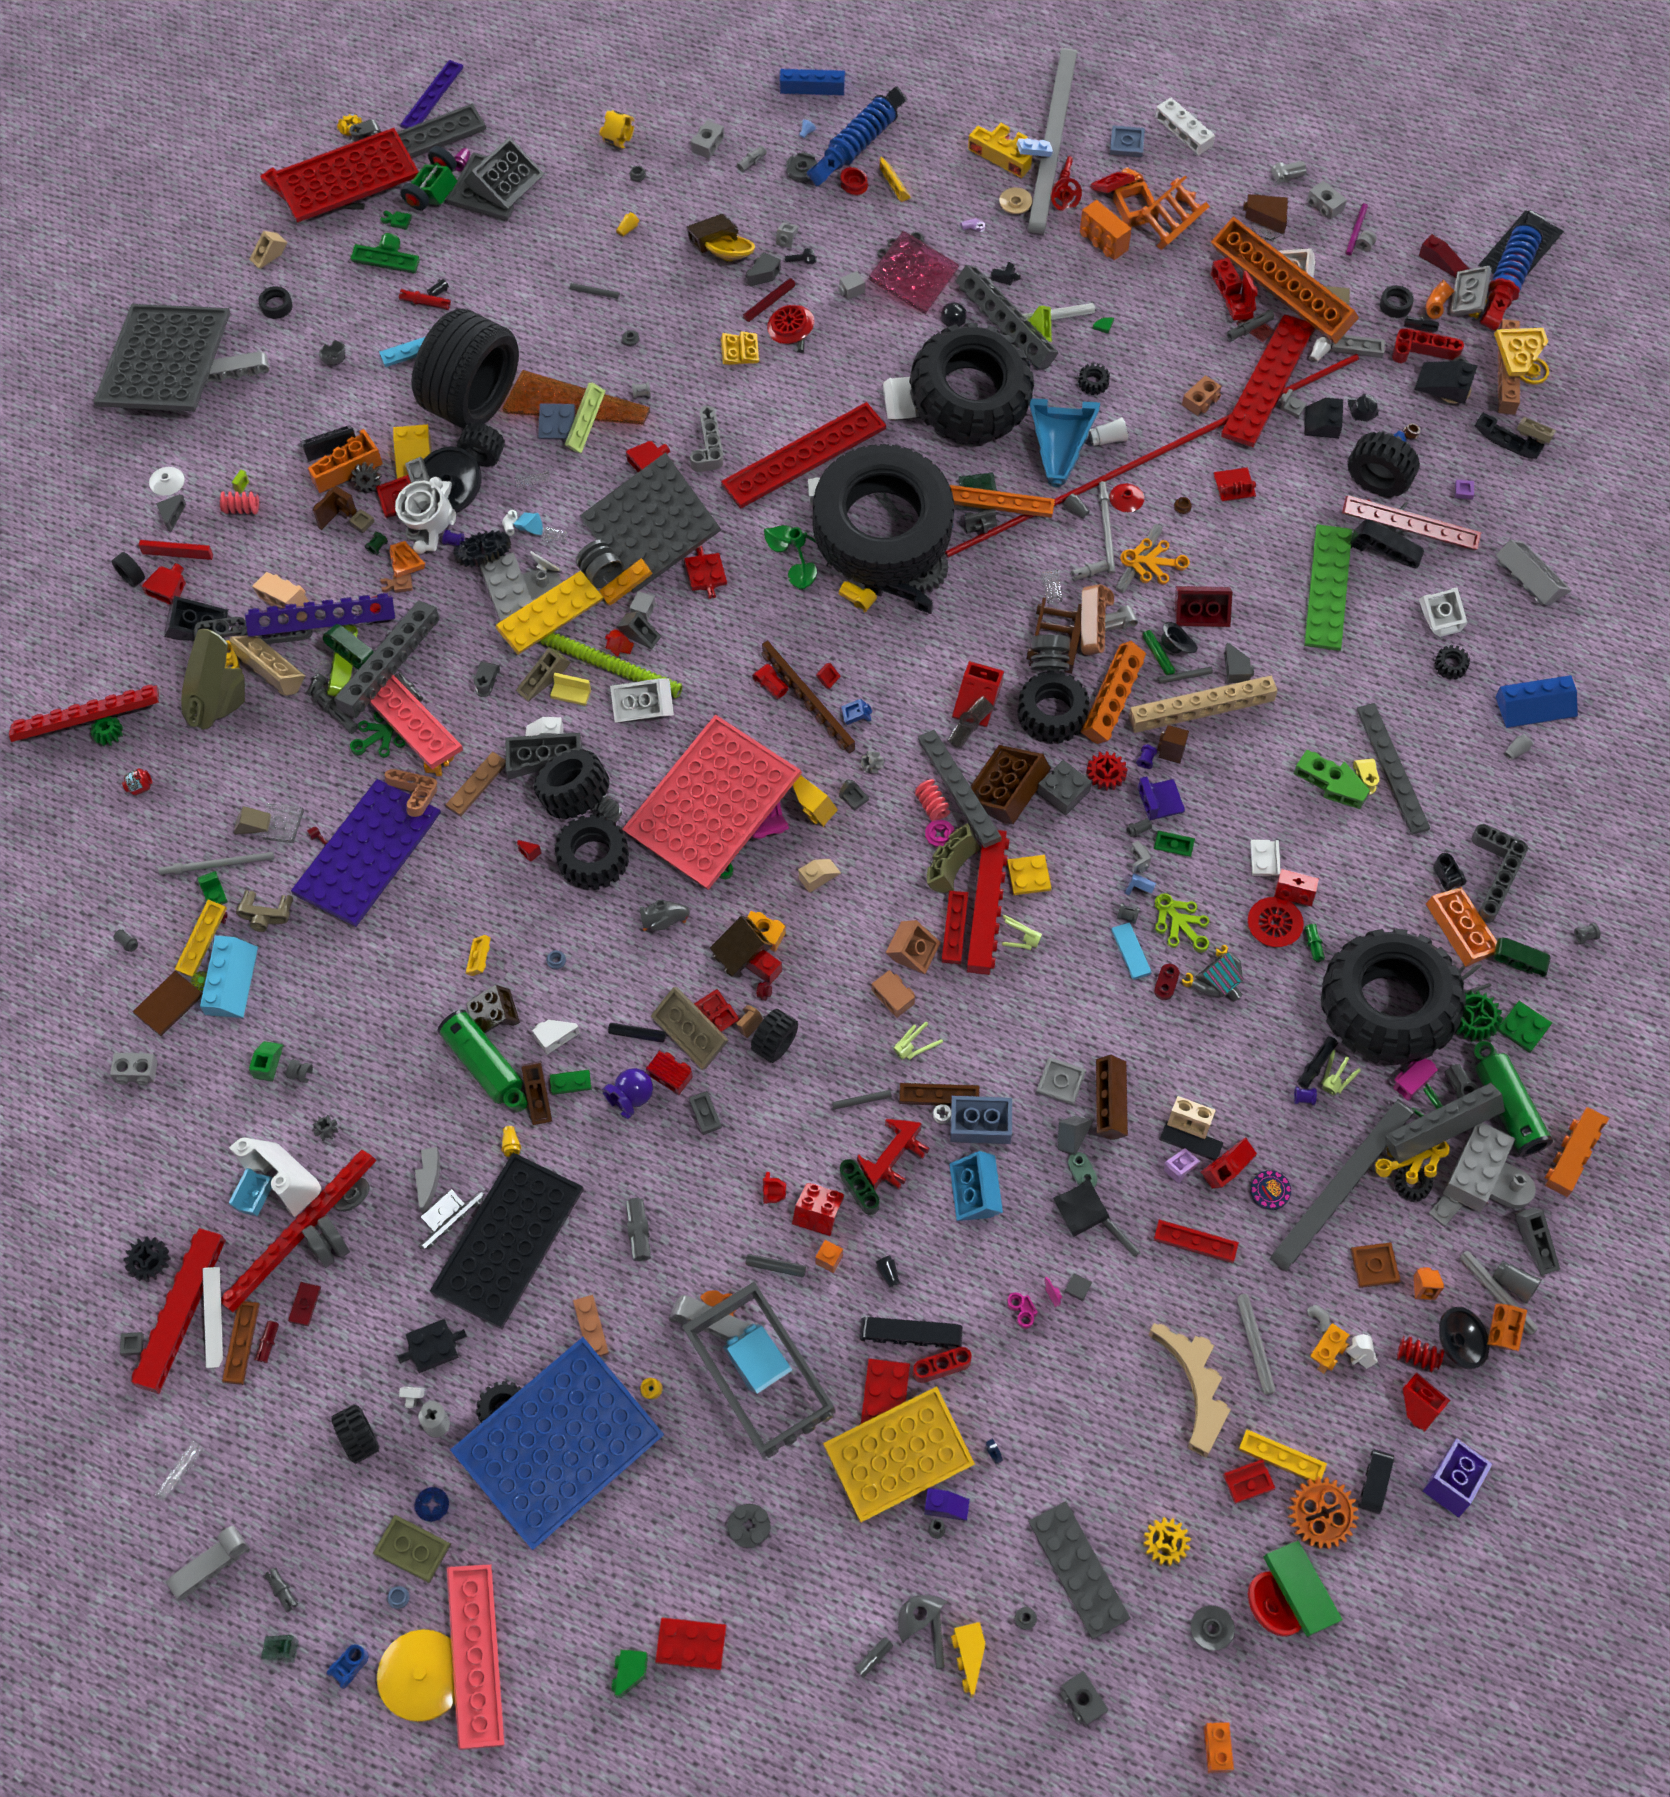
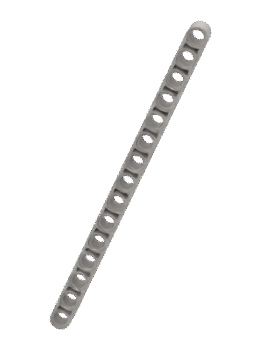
M1061 48L1044 139L1050 143L1053 152L1051 157L1041 156L1028 233L1041 235L1045 233L1051 201V190L1054 185L1077 58V49Z

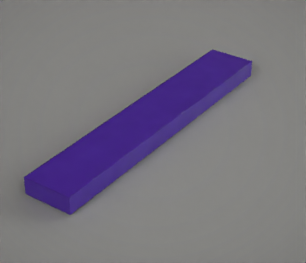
M452 60L445 64L401 122V128L406 129L425 120L464 68L462 64Z

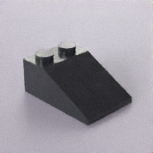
M1464 361L1424 362L1414 390L1465 404L1478 365Z
M174 596L169 606L164 637L175 640L194 641L193 630L198 622L227 618L228 610ZM217 624L215 626L218 632L225 631L223 625Z

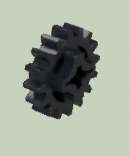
M146 1236L143 1242L137 1239L138 1244L134 1245L131 1243L132 1250L125 1251L129 1256L123 1259L127 1264L125 1269L130 1271L129 1274L132 1278L136 1276L138 1281L144 1278L146 1282H149L150 1277L156 1280L157 1274L163 1275L162 1269L169 1267L166 1261L171 1260L170 1256L167 1255L169 1250L165 1247L163 1241L158 1243L156 1237L151 1241ZM152 1248L159 1250V1253L153 1252ZM135 1265L140 1266L142 1271L136 1269Z

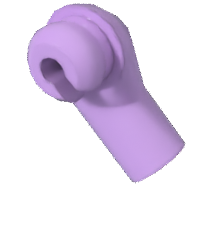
M976 218L960 223L962 230L971 228L982 232L985 229V223Z

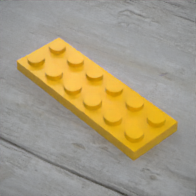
M579 571L496 624L495 628L519 655L601 602L603 596L583 572Z

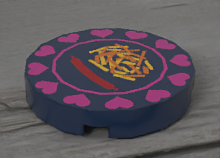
M1266 1170L1254 1177L1250 1194L1253 1201L1259 1207L1277 1210L1288 1203L1291 1196V1185L1283 1174Z

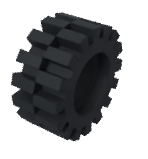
M1091 363V366L1085 365V368L1082 367L1079 372V388L1081 387L1082 391L1086 390V394L1091 392V395H1094V393L1100 395V391L1104 393L1105 389H1108L1110 381L1109 370L1105 369L1103 365L1100 367L1098 363L1097 366H1094V363ZM1090 376H1096L1100 379V381L1091 382L1088 380V378Z
M1450 645L1449 648L1448 646H1445L1443 649L1441 648L1434 663L1435 669H1438L1437 673L1439 675L1443 673L1442 677L1448 676L1450 680L1452 677H1454V680L1458 679V677H1463L1470 664L1469 654H1464L1465 649L1459 650L1460 646L1453 648V645ZM1448 658L1456 659L1459 666L1452 667L1445 660Z
M1409 1164V1166L1401 1167L1394 1181V1184H1396L1395 1189L1399 1191L1400 1197L1404 1196L1405 1200L1411 1199L1410 1202L1415 1200L1418 1202L1429 1195L1434 1179L1433 1177L1425 1176L1424 1167L1423 1169L1420 1168L1418 1179L1421 1181V1187L1419 1189L1410 1188L1406 1183V1172L1412 1166V1164Z

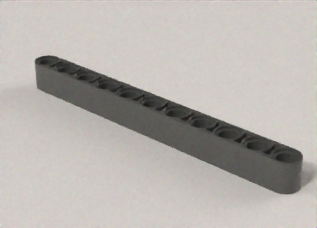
M1399 1099L1393 1104L1270 1257L1271 1261L1284 1271H1288V1268L1297 1260L1303 1249L1310 1244L1315 1234H1318L1327 1219H1330L1339 1204H1342L1349 1192L1359 1183L1361 1177L1371 1168L1373 1162L1383 1153L1387 1146L1385 1135L1404 1126L1415 1110Z

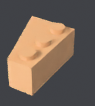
M266 572L252 586L258 597L271 606L285 608L287 604H296L297 607L304 606L303 603L309 602L305 596L306 592L301 586H295L289 580H283L276 574L272 575ZM299 612L296 615L299 621H303L307 617L305 612Z

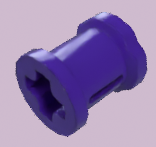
M446 529L443 533L442 544L459 545L460 541H464L465 535L463 533H453Z
M1143 745L1141 747V756L1137 759L1136 764L1139 767L1151 769L1157 749L1151 745Z
M1295 1087L1294 1104L1299 1102L1311 1103V1105L1315 1106L1317 1099L1316 1088L1310 1090Z

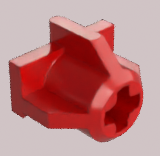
M615 629L606 634L605 638L608 640L606 649H610L615 656H619L620 652L631 654L634 643L620 630Z
M766 1172V1176L763 1178V1204L778 1203L786 1198V1183L779 1178H770V1172Z

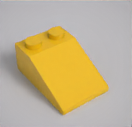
M428 424L393 427L398 479L409 475L405 463L418 457L424 459L431 453V434Z
M802 775L792 785L799 803L803 806L802 811L815 825L819 823L824 827L838 811L828 795Z

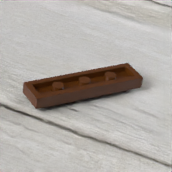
M900 1083L899 1104L937 1106L944 1104L951 1106L952 1096L979 1097L980 1085Z

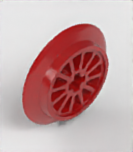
M800 305L783 306L770 316L767 324L768 333L778 343L790 344L804 339L813 329L814 316L809 309Z
M1267 897L1259 900L1252 906L1248 914V927L1252 935L1267 946H1288L1300 937L1304 928L1303 916L1300 910L1292 902L1277 897ZM1272 921H1274V922H1277V921H1278V922H1279L1278 926H1277L1276 924L1272 925V924H1271Z

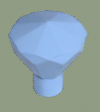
M804 119L799 136L805 138L807 134L816 130L815 125L809 120Z

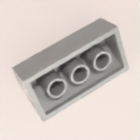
M1510 539L1496 554L1500 559L1498 562L1504 568L1508 567L1512 571L1510 574L1516 580L1520 579L1524 583L1523 587L1528 592H1533L1536 595L1535 599L1541 605H1551L1572 591L1523 541Z

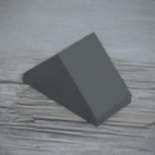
M181 494L156 503L169 532H172L187 505Z
M1078 1116L1059 1121L1058 1150L1076 1155L1093 1121Z

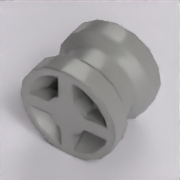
M1365 230L1357 239L1356 246L1365 252H1369L1372 245L1377 241V237L1372 231Z

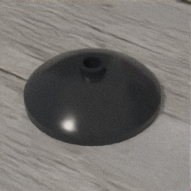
M1453 1307L1447 1310L1442 1315L1439 1323V1338L1443 1350L1461 1368L1475 1369L1482 1366L1486 1362L1490 1350V1345L1487 1344L1488 1334L1482 1321L1475 1313L1464 1307Z

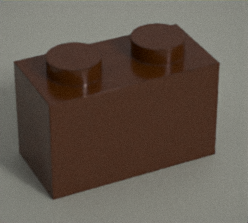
M1167 725L1166 731H1162L1157 747V751L1160 752L1159 758L1180 764L1189 731Z

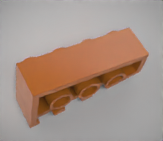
M365 429L359 431L360 434L355 438H349L347 444L341 448L339 446L335 448L331 455H325L308 467L311 480L319 493L350 480L354 476L352 471L356 469L358 464L362 466L363 462H366L369 466L373 463V469L383 464L378 448Z
M1586 1107L1578 1120L1573 1119L1569 1126V1130L1572 1132L1570 1136L1565 1135L1561 1146L1564 1148L1562 1152L1558 1151L1552 1161L1556 1164L1553 1169L1549 1168L1544 1177L1547 1179L1546 1187L1565 1197L1570 1195L1584 1169L1583 1165L1586 1164L1592 1153L1591 1148H1594L1602 1134L1600 1131L1609 1120L1607 1116Z

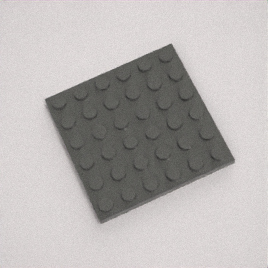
M666 452L580 515L596 539L604 540L613 553L622 561L624 566L622 573L641 558L646 562L653 574L632 589L634 593L645 587L722 530Z

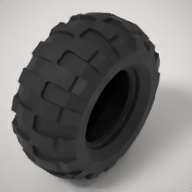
M967 323L963 327H958L955 324L943 329L941 334H934L923 344V348L917 352L910 374V395L914 406H916V409H919V416L927 426L931 425L934 427L936 434L943 438H946V436L956 439V443L967 444L968 441H975L976 445L992 441V438L998 439L1008 434L1014 426L1021 423L1033 397L1034 376L1033 372L1030 371V362L1023 349L1019 350L1017 348L1018 345L1008 334L1006 336L1001 335L998 328L988 325V328L978 327V323ZM958 369H975L986 374L993 381L997 393L982 400L967 399L957 394L949 386L946 376Z
M1395 928L1392 932H1384L1383 929L1374 930L1366 933L1365 937L1359 936L1343 945L1341 952H1337L1332 957L1322 982L1321 1006L1323 1012L1327 1015L1326 1022L1336 1037L1340 1036L1342 1038V1044L1354 1054L1358 1051L1365 1055L1366 1060L1375 1063L1381 1060L1390 1062V1065H1403L1409 1060L1418 1062L1432 1056L1434 1051L1444 1048L1451 1041L1455 1031L1459 1028L1465 1009L1466 995L1463 991L1464 982L1459 969L1456 968V965H1452V958L1442 947L1437 948L1432 945L1430 938L1419 934L1418 937L1407 934L1408 930ZM1378 978H1397L1407 982L1418 992L1422 999L1423 1007L1407 1016L1386 1015L1377 1011L1367 1002L1362 988L1370 981Z

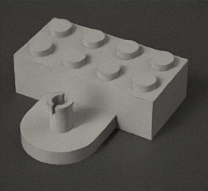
M514 553L500 556V559H494L493 563L487 562V565H480L484 582L500 622L561 583L560 576L552 570L536 569L522 574Z
M1482 1122L1472 1128L1443 1194L1481 1212L1489 1198L1510 1208H1523L1532 1201L1536 1189L1532 1178L1527 1173L1505 1162L1515 1138Z

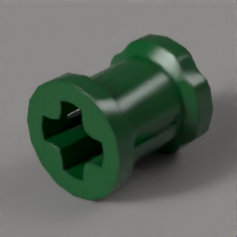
M375 532L371 541L365 544L366 550L376 556L379 554L381 547L388 543V539L380 532Z

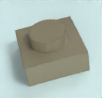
M362 509L349 519V524L361 533H364L375 522L374 518Z

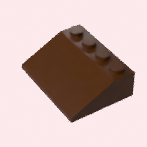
M998 745L970 787L990 817L1000 822L1014 825L1037 791L1039 783L1051 770V767L1044 754Z

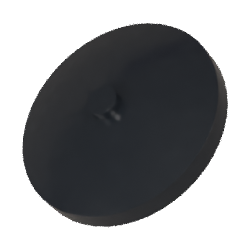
M443 447L431 452L423 459L429 479L439 477L442 481L452 483L447 499L455 513L460 512L472 503L479 492L482 474L478 462L469 452L458 447Z

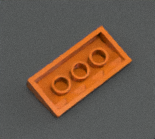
M1462 887L1433 895L1427 901L1426 906L1465 967L1494 955L1497 941Z

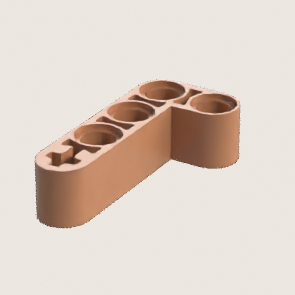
M1102 584L1087 586L1082 589L1081 650L1084 655L1103 653L1105 649L1106 606L1114 604V594L1112 590Z

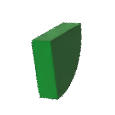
M1101 318L1094 323L1092 329L1109 334L1114 318Z

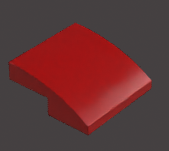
M718 988L694 1003L721 1032L740 1020Z

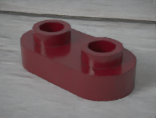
M1169 963L1161 967L1154 989L1156 997L1160 1000H1169L1174 994L1180 974L1176 965ZM1170 970L1173 974H1168L1167 971ZM1166 987L1168 990L1163 991L1161 988Z

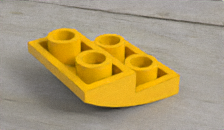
M743 331L739 335L722 333L721 349L723 364L735 365L759 362L757 334Z

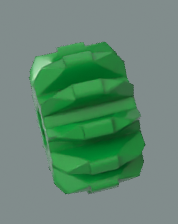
M104 717L100 720H95L96 724H91L92 730L90 734L92 738H94L97 744L101 743L104 747L107 742L110 746H112V741L119 743L118 737H123V726L116 717Z

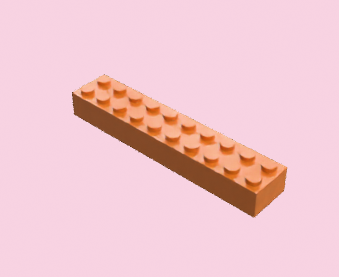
M1234 216L1211 241L1215 250L1225 258L1229 257L1230 261L1243 272L1248 271L1249 276L1305 321L1309 322L1333 343L1336 344L1359 319L1353 308Z

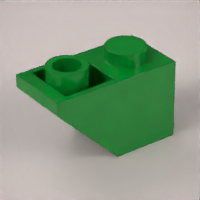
M263 1041L254 1051L249 1066V1071L254 1079L273 1082L283 1050V1044Z
M620 1649V1656L616 1655L614 1666L615 1669H618L617 1678H613L611 1689L612 1692H615L616 1698L621 1699L646 1678L647 1652Z

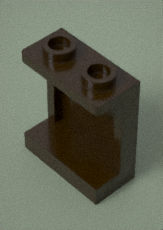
M723 213L686 226L690 242L701 254L708 252L705 242L725 235H729L734 241L738 240L737 234L739 232L736 224H733L730 218H727Z
M740 916L710 949L714 953L713 957L725 966L724 970L729 976L741 977L743 975L741 971L762 950L768 951L772 944L749 917Z

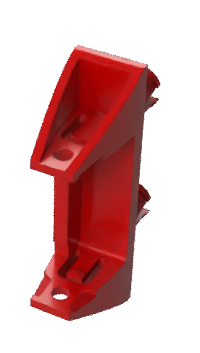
M886 1119L885 1126L892 1129L897 1134L896 1137L878 1158L876 1164L864 1159L860 1155L857 1156V1161L874 1190L882 1180L888 1181L899 1190L901 1189L900 1183L904 1184L906 1178L893 1171L892 1167L905 1150L909 1149L924 1159L925 1153L928 1154L930 1148L916 1140V1136L921 1131L922 1123Z

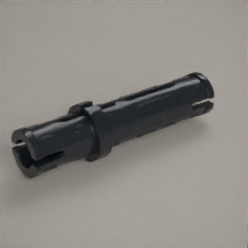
M1328 1036L1312 1061L1305 1066V1071L1297 1080L1298 1085L1302 1088L1307 1089L1313 1079L1320 1074L1321 1067L1338 1045L1335 1038Z

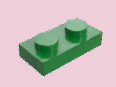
M589 1069L550 1075L552 1095L592 1090Z

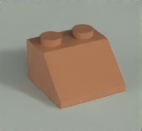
M917 920L901 921L886 954L896 963L926 974L941 942Z

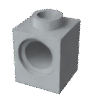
M638 591L630 606V613L638 611L648 621L656 606L655 596Z

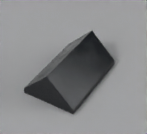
M347 425L302 440L300 443L308 462L332 454L335 448L338 446L341 448L347 444L349 438H355L356 436L353 428Z

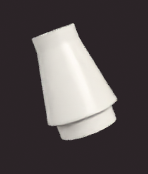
M1325 337L1317 339L1309 360H1314L1315 363H1318L1331 349V342Z

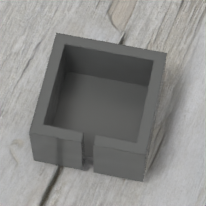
M1062 760L1052 770V774L1049 773L1039 783L1037 794L1066 816L1090 792L1092 781Z

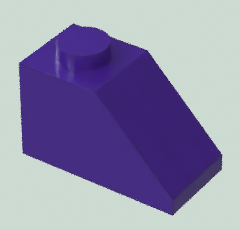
M928 1488L924 1515L967 1521L970 1499L950 1491Z

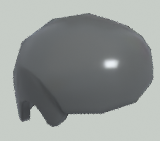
M336 340L330 346L324 344L323 348L319 351V358L327 365L340 364L345 359V345Z

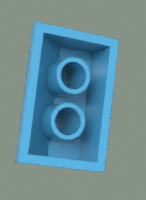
M977 1151L949 1164L957 1221L991 1218L1003 1213L995 1155Z

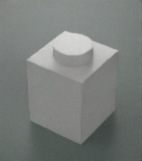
M858 271L839 278V293L841 296H845L847 300L865 293V281Z

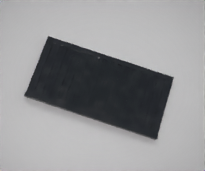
M1527 210L1522 213L1478 266H1490L1491 273L1495 274L1510 239L1511 231L1515 225L1522 223L1528 212ZM1545 220L1540 227L1543 233V240L1536 251L1527 275L1564 232Z

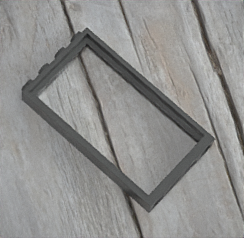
M755 1281L682 1326L763 1459L776 1455L779 1452V1448L784 1445L790 1446L797 1441V1437L801 1434H809L816 1428L817 1424L828 1422L834 1417L833 1414L836 1413L835 1407ZM753 1299L756 1300L823 1406L765 1444L697 1335Z

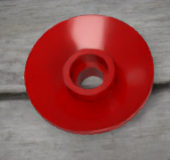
M1124 483L1115 486L1111 490L1109 499L1115 509L1121 512H1134L1142 507L1144 494L1139 487Z

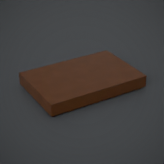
M174 971L132 1012L159 1036H162L202 997L203 993L178 972Z

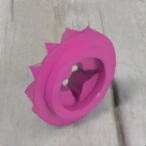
M934 820L927 825L925 838L935 848L944 846L949 840L948 836L955 829L948 821ZM945 830V832L943 833L944 837H936V831L942 832Z

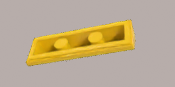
M880 157L879 169L900 202L910 199L911 196L891 165L883 157Z

